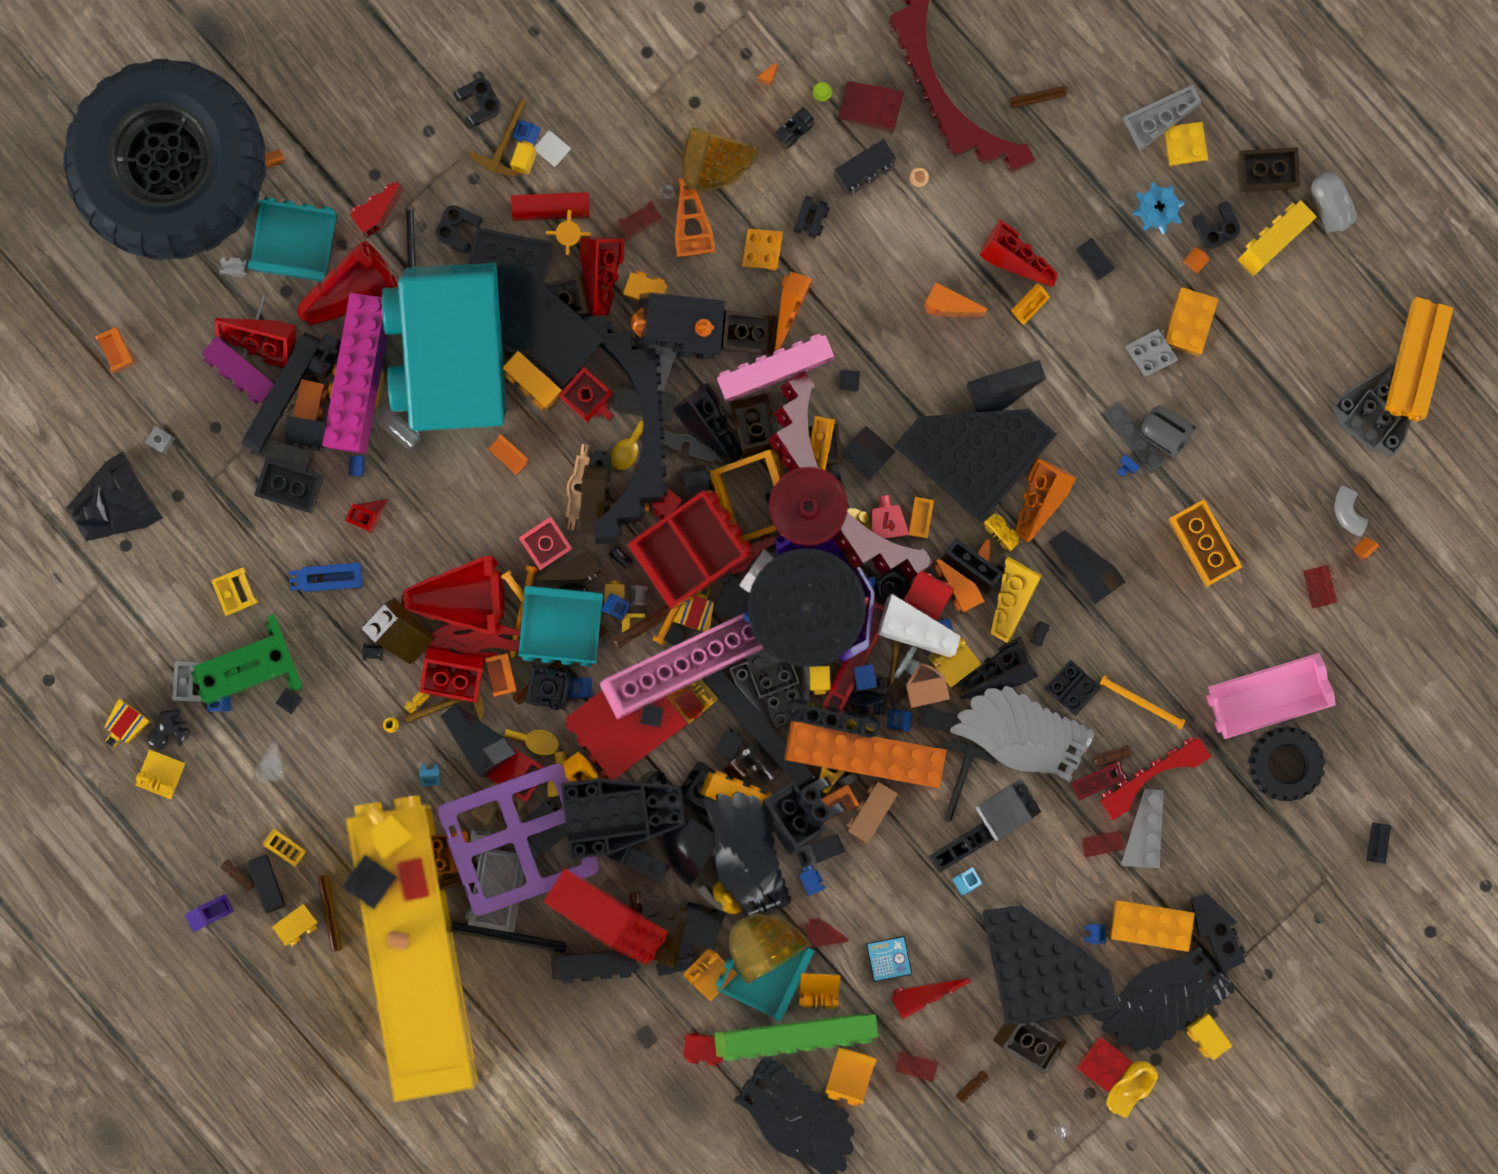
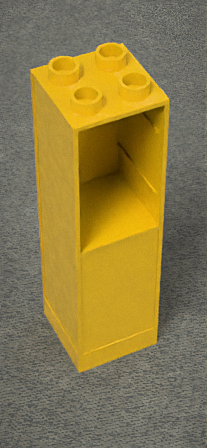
M420 796L393 799L395 810L383 812L381 802L354 806L356 817L346 819L354 868H356L363 856L367 855L397 877L375 910L360 900L394 1102L470 1089L478 1083L453 932H451L452 925L446 890L439 891L438 880L443 879V874L437 875L430 836H435L436 832L431 805H421ZM378 809L385 818L391 814L395 815L415 835V838L386 859H382L369 833V830L375 826L369 815ZM393 931L409 934L408 949L389 947L388 933Z

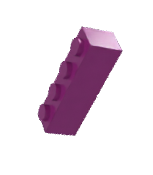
M216 336L202 352V355L205 357L203 361L211 368L214 365L220 369L218 373L226 380L230 377L235 381L233 386L241 392L243 390L247 391L250 394L248 398L256 405L259 402L263 405L274 383Z

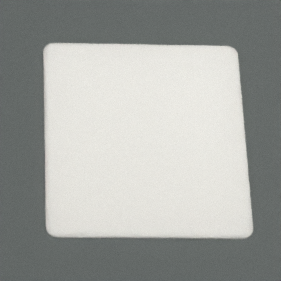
M550 130L534 147L536 152L554 167L571 149Z

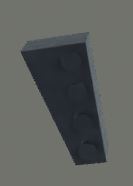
M618 950L551 956L552 978L562 980V983H574V979L581 978L582 982L593 981V977L598 976L601 977V980L612 979V975L620 974V978L631 977V973H637L636 960Z

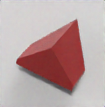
M388 499L362 504L353 503L345 521L373 533Z

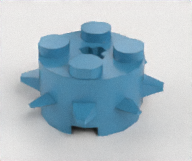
M1152 182L1151 190L1146 194L1136 193L1140 204L1138 209L1132 213L1133 215L1140 216L1144 222V231L1151 227L1160 229L1162 234H1166V227L1171 222L1179 224L1182 222L1177 214L1179 207L1184 205L1185 202L1177 199L1173 193V185L1166 189L1164 187H1157L1155 182ZM1157 204L1163 207L1161 212L1154 208Z

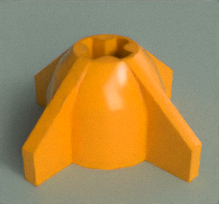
M568 210L567 221L560 223L556 231H546V235L555 236L559 244L566 247V255L569 256L570 247L577 245L582 237H591V232H581L579 226L571 221V210Z

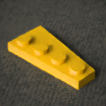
M1010 557L1006 558L1005 571L1001 581L1002 586L998 595V605L991 629L992 635L1006 643L1011 640L1042 575Z

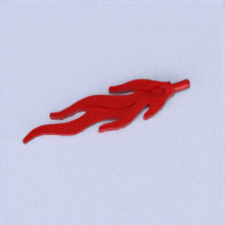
M448 623L430 633L435 640L428 646L432 649L454 652L451 649H455L464 655L475 657L497 656V652H480L479 650L502 648L508 651H519L520 640L505 639L499 635H521V630L502 625L497 634H484L475 630L469 633L457 634L455 631L469 628Z

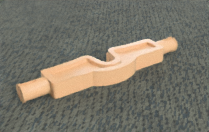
M581 444L580 456H576L574 473L567 482L566 491L569 500L566 517L568 518L566 530H570L571 526V531H574L576 519L580 518L581 492L576 491L574 487L576 484H582L584 466L590 463V458L587 457L590 445L587 444L586 448L585 444Z

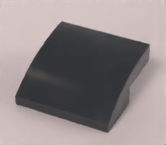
M688 901L686 906L688 915L681 941L714 950L726 913Z

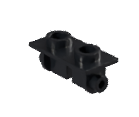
M1372 822L1366 861L1386 864L1391 825Z

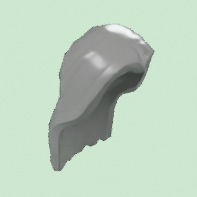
M1324 172L1317 175L1311 186L1312 198L1326 232L1331 233L1338 230L1342 232L1348 229L1350 225L1357 221V214L1342 179L1334 172Z

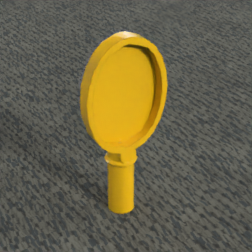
M642 420L630 438L621 440L613 448L611 464L615 469L625 470L635 462L638 455V445L636 442L643 432Z
M509 729L505 731V737L525 742L527 748L538 755H552L559 747L557 738L545 730H533L527 735Z

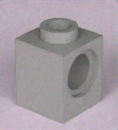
M154 427L145 443L166 454L175 438Z

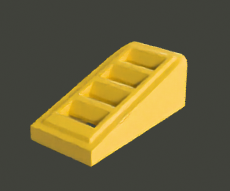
M274 828L262 843L294 867H296L306 853V850ZM277 835V836H278V839H277L276 842L273 844V846H271L270 843L272 842V840L274 839V837ZM282 840L286 841L280 850L276 849ZM290 844L292 847L290 848L288 853L284 855V851ZM295 849L299 850L295 857L291 860L290 856L295 851Z

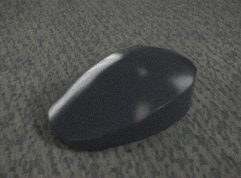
M890 571L876 581L874 585L875 597L882 603H885L887 597L891 594L902 599L908 592L909 580L900 571Z

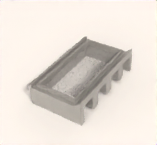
M491 849L476 855L475 862H478V868L475 872L486 898L522 886L525 874L517 853ZM475 884L474 890L470 889L472 894L478 893V889ZM519 902L481 916L476 915L472 908H467L465 920H468V925L514 933L519 912Z

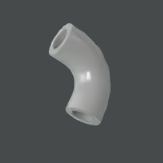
M1340 486L1334 504L1336 518L1343 528L1361 537L1367 527L1368 519L1359 516L1354 511L1353 506L1358 493L1347 487Z

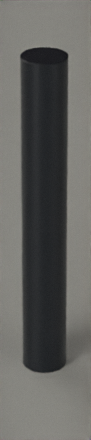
M409 209L406 210L408 267H415L414 210Z

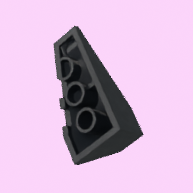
M1038 360L967 382L966 385L975 412L1003 411L1045 380L1046 376L1041 362Z
M705 383L683 399L673 410L689 430L729 464L734 463L742 455L734 434L729 432L725 423L728 420L726 415L722 416L718 397L708 383Z
M1064 530L1049 541L1093 604H1096L1126 582L1114 565Z
M454 704L441 715L458 746L479 777H488L516 754L503 736L480 722L459 705Z

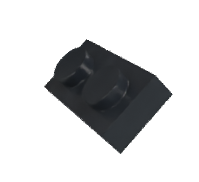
M1090 238L1076 248V251L1098 281L1114 270V267L1093 238Z
M922 706L918 725L951 733V727L959 723V718L957 717L958 714Z

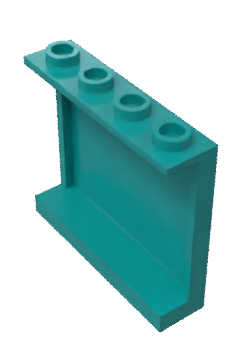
M264 197V200L259 199L260 206L251 260L248 261L247 268L250 271L321 282L328 274L337 213L331 207L322 206L321 209L314 208V205L307 203L298 206L295 205V202L288 200L279 203L274 198Z
M525 585L518 656H521L522 660L534 661V658H542L541 662L545 663L561 660V664L573 665V662H581L580 666L592 667V663L596 664L603 593Z
M751 920L750 923L745 922L741 931L744 935L741 941L737 939L732 949L736 952L733 958H728L724 966L727 969L725 975H720L716 983V986H718L717 991L781 1022L801 980V973L805 972L814 950ZM732 968L738 974L721 990Z

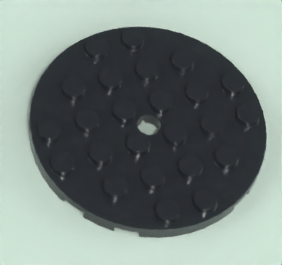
M796 549L775 557L758 573L750 589L748 618L756 639L769 654L791 665L811 667L823 665L837 659L854 644L864 624L866 603L859 579L844 561L822 550ZM804 602L812 604V611L810 613H804L801 610V605Z

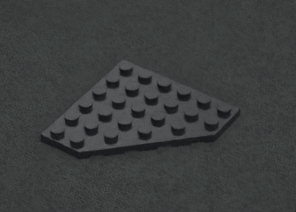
M1029 409L919 416L896 442L894 447L977 520L983 522L1054 439L1057 433Z
M1022 905L988 909L982 912L1006 1026L1116 1011L1119 1009L1111 971Z

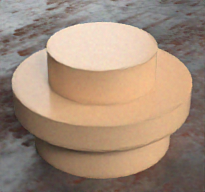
M915 168L912 170L910 182L914 186L923 187L928 183L929 174L925 169Z

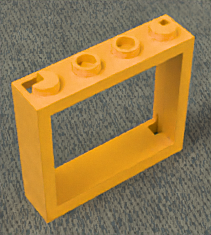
M773 449L709 471L712 486L721 499L719 503L723 509H728L732 515L730 519L734 525L737 524L722 474L765 459L773 485L775 486L779 479L785 475V471L780 457ZM772 525L742 537L745 541L754 540L777 532V529Z

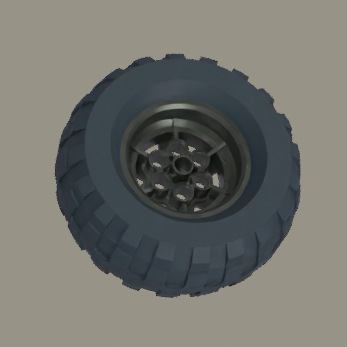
M152 59L151 62L133 63L123 67L121 71L114 75H108L97 84L96 89L88 97L85 96L79 104L77 114L73 122L70 123L66 134L67 141L63 155V165L66 172L67 187L84 220L101 237L124 252L152 260L190 258L195 254L214 249L229 235L234 234L244 224L245 218L256 206L266 174L264 138L255 114L243 96L217 73L188 61ZM159 126H174L166 135L158 128ZM193 137L197 141L199 149L190 148ZM140 138L143 149L132 152L134 145ZM173 138L179 139V143L175 147L170 146V141ZM159 139V145L152 148L150 146L151 141ZM182 155H189L188 162L180 163ZM144 156H149L150 162L142 165L141 159ZM166 157H168L169 160L166 163H163L162 161H165ZM173 172L180 173L178 180H171ZM198 172L195 179L192 181L190 176L191 173ZM153 173H160L159 180H151ZM133 174L144 175L141 187L134 179ZM166 189H170L174 193L163 195Z

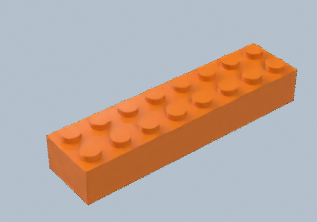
M791 721L784 760L940 788L947 750L880 737L868 738Z

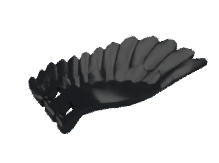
M738 791L732 794V799L721 793L716 794L717 802L711 799H703L702 803L714 829L713 868L715 874L727 892L738 902L744 918L750 921L755 916H763L770 913L773 909L778 910L790 904L791 896L788 895L785 879L782 878L781 870L778 869L779 861L776 859L777 852L774 850L775 839L772 836L773 824L769 822V814L766 807L761 805L760 800L755 795L747 797L744 793ZM767 895L769 903L766 902L763 896ZM751 901L754 909H751L747 902Z
M1200 944L1186 956L1159 962L1142 970L1116 997L1118 1010L1091 1015L1093 1019L1104 1022L1101 1026L1103 1032L1110 1035L1116 1033L1115 1039L1119 1045L1131 1044V1048L1135 1051L1143 1050L1149 1046L1154 1051L1161 1047L1164 1039L1171 1040L1177 1030L1182 1031L1187 1021L1192 1023L1196 1015L1202 1016L1206 1008L1211 1010L1214 1005L1219 1006L1222 999H1227L1228 993L1233 994L1235 989L1229 978L1222 970H1218L1215 961L1210 955H1206L1203 951L1204 948ZM1196 956L1201 960L1198 965H1195L1192 961ZM1208 971L1213 975L1209 981L1204 976Z
M766 1055L763 1057L753 1071L754 1075L750 1080L746 1081L742 1087L743 1091L739 1096H736L734 1101L749 1111L765 1139L780 1153L808 1164L820 1174H837V1170L844 1172L847 1160L843 1155H849L854 1151L850 1138L853 1137L855 1130L847 1122L849 1114L845 1109L835 1107L834 1101L822 1098L823 1094L811 1091V1086L802 1085L803 1080L794 1078V1073L787 1071L785 1065H779V1061L772 1060L771 1056ZM760 1078L766 1082L763 1089L757 1085ZM749 1095L755 1098L752 1105L745 1101Z

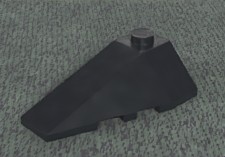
M1021 637L1002 645L996 655L992 658H986L984 660L985 664L979 669L973 670L956 683L961 699L982 695L987 688L1002 690L1004 686H1019L1038 677L1035 664Z

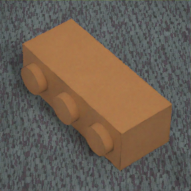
M877 782L876 785L871 784L866 792L869 794L867 800L860 802L856 809L859 811L856 818L852 816L847 824L849 828L847 832L867 844L898 793L880 782Z

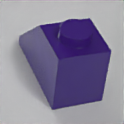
M226 894L197 907L187 913L185 917L193 932H196L234 912Z

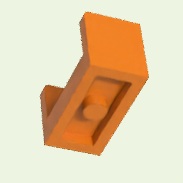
M117 327L95 336L110 364L111 372L117 373L135 364Z
M509 654L486 658L485 662L487 663L494 692L493 696L498 697L518 692Z
M848 785L821 799L828 807L842 801L846 808L845 812L859 805Z

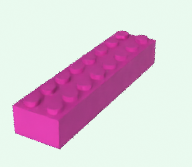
M354 293L349 295L322 444L326 448L367 454L388 337L383 323L382 297Z

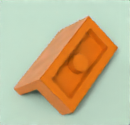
M501 434L498 435L495 442L488 448L491 453L516 475L530 462L525 455Z

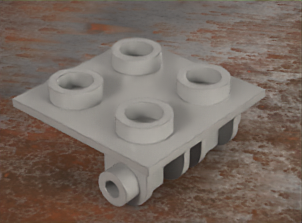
M1156 329L1125 346L1145 377L1178 361L1175 353L1164 338L1166 337L1164 330Z

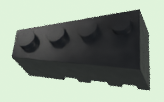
M705 464L682 468L687 502L702 491L709 490L708 484H712L710 472L706 473Z

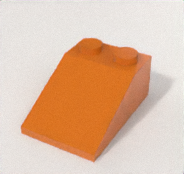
M935 282L923 307L926 309L925 312L933 317H936V315L940 317H984L987 308Z

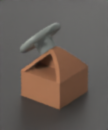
M912 646L894 673L895 679H898L903 671L912 675L905 685L909 707L915 708L949 700L945 676L935 668L924 663L920 664L916 659L913 660L912 657L917 647Z

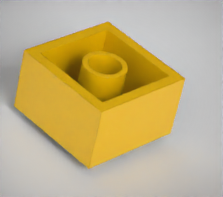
M1205 1012L1186 1026L1188 1029L1187 1035L1193 1042L1199 1043L1200 1047L1198 1049L1207 1059L1215 1060L1232 1047V1044L1211 1016Z

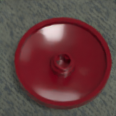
M801 467L788 472L776 483L769 500V512L775 528L784 538L798 545L814 546L825 543L841 530L848 513V500L842 484L831 473L816 467Z

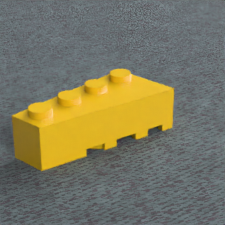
M1301 200L1296 205L1294 203L1290 204L1285 209L1287 213L1283 217L1281 215L1277 216L1272 221L1274 225L1270 229L1266 227L1259 233L1261 237L1257 241L1253 239L1246 245L1248 250L1238 261L1252 276L1256 275L1317 217Z

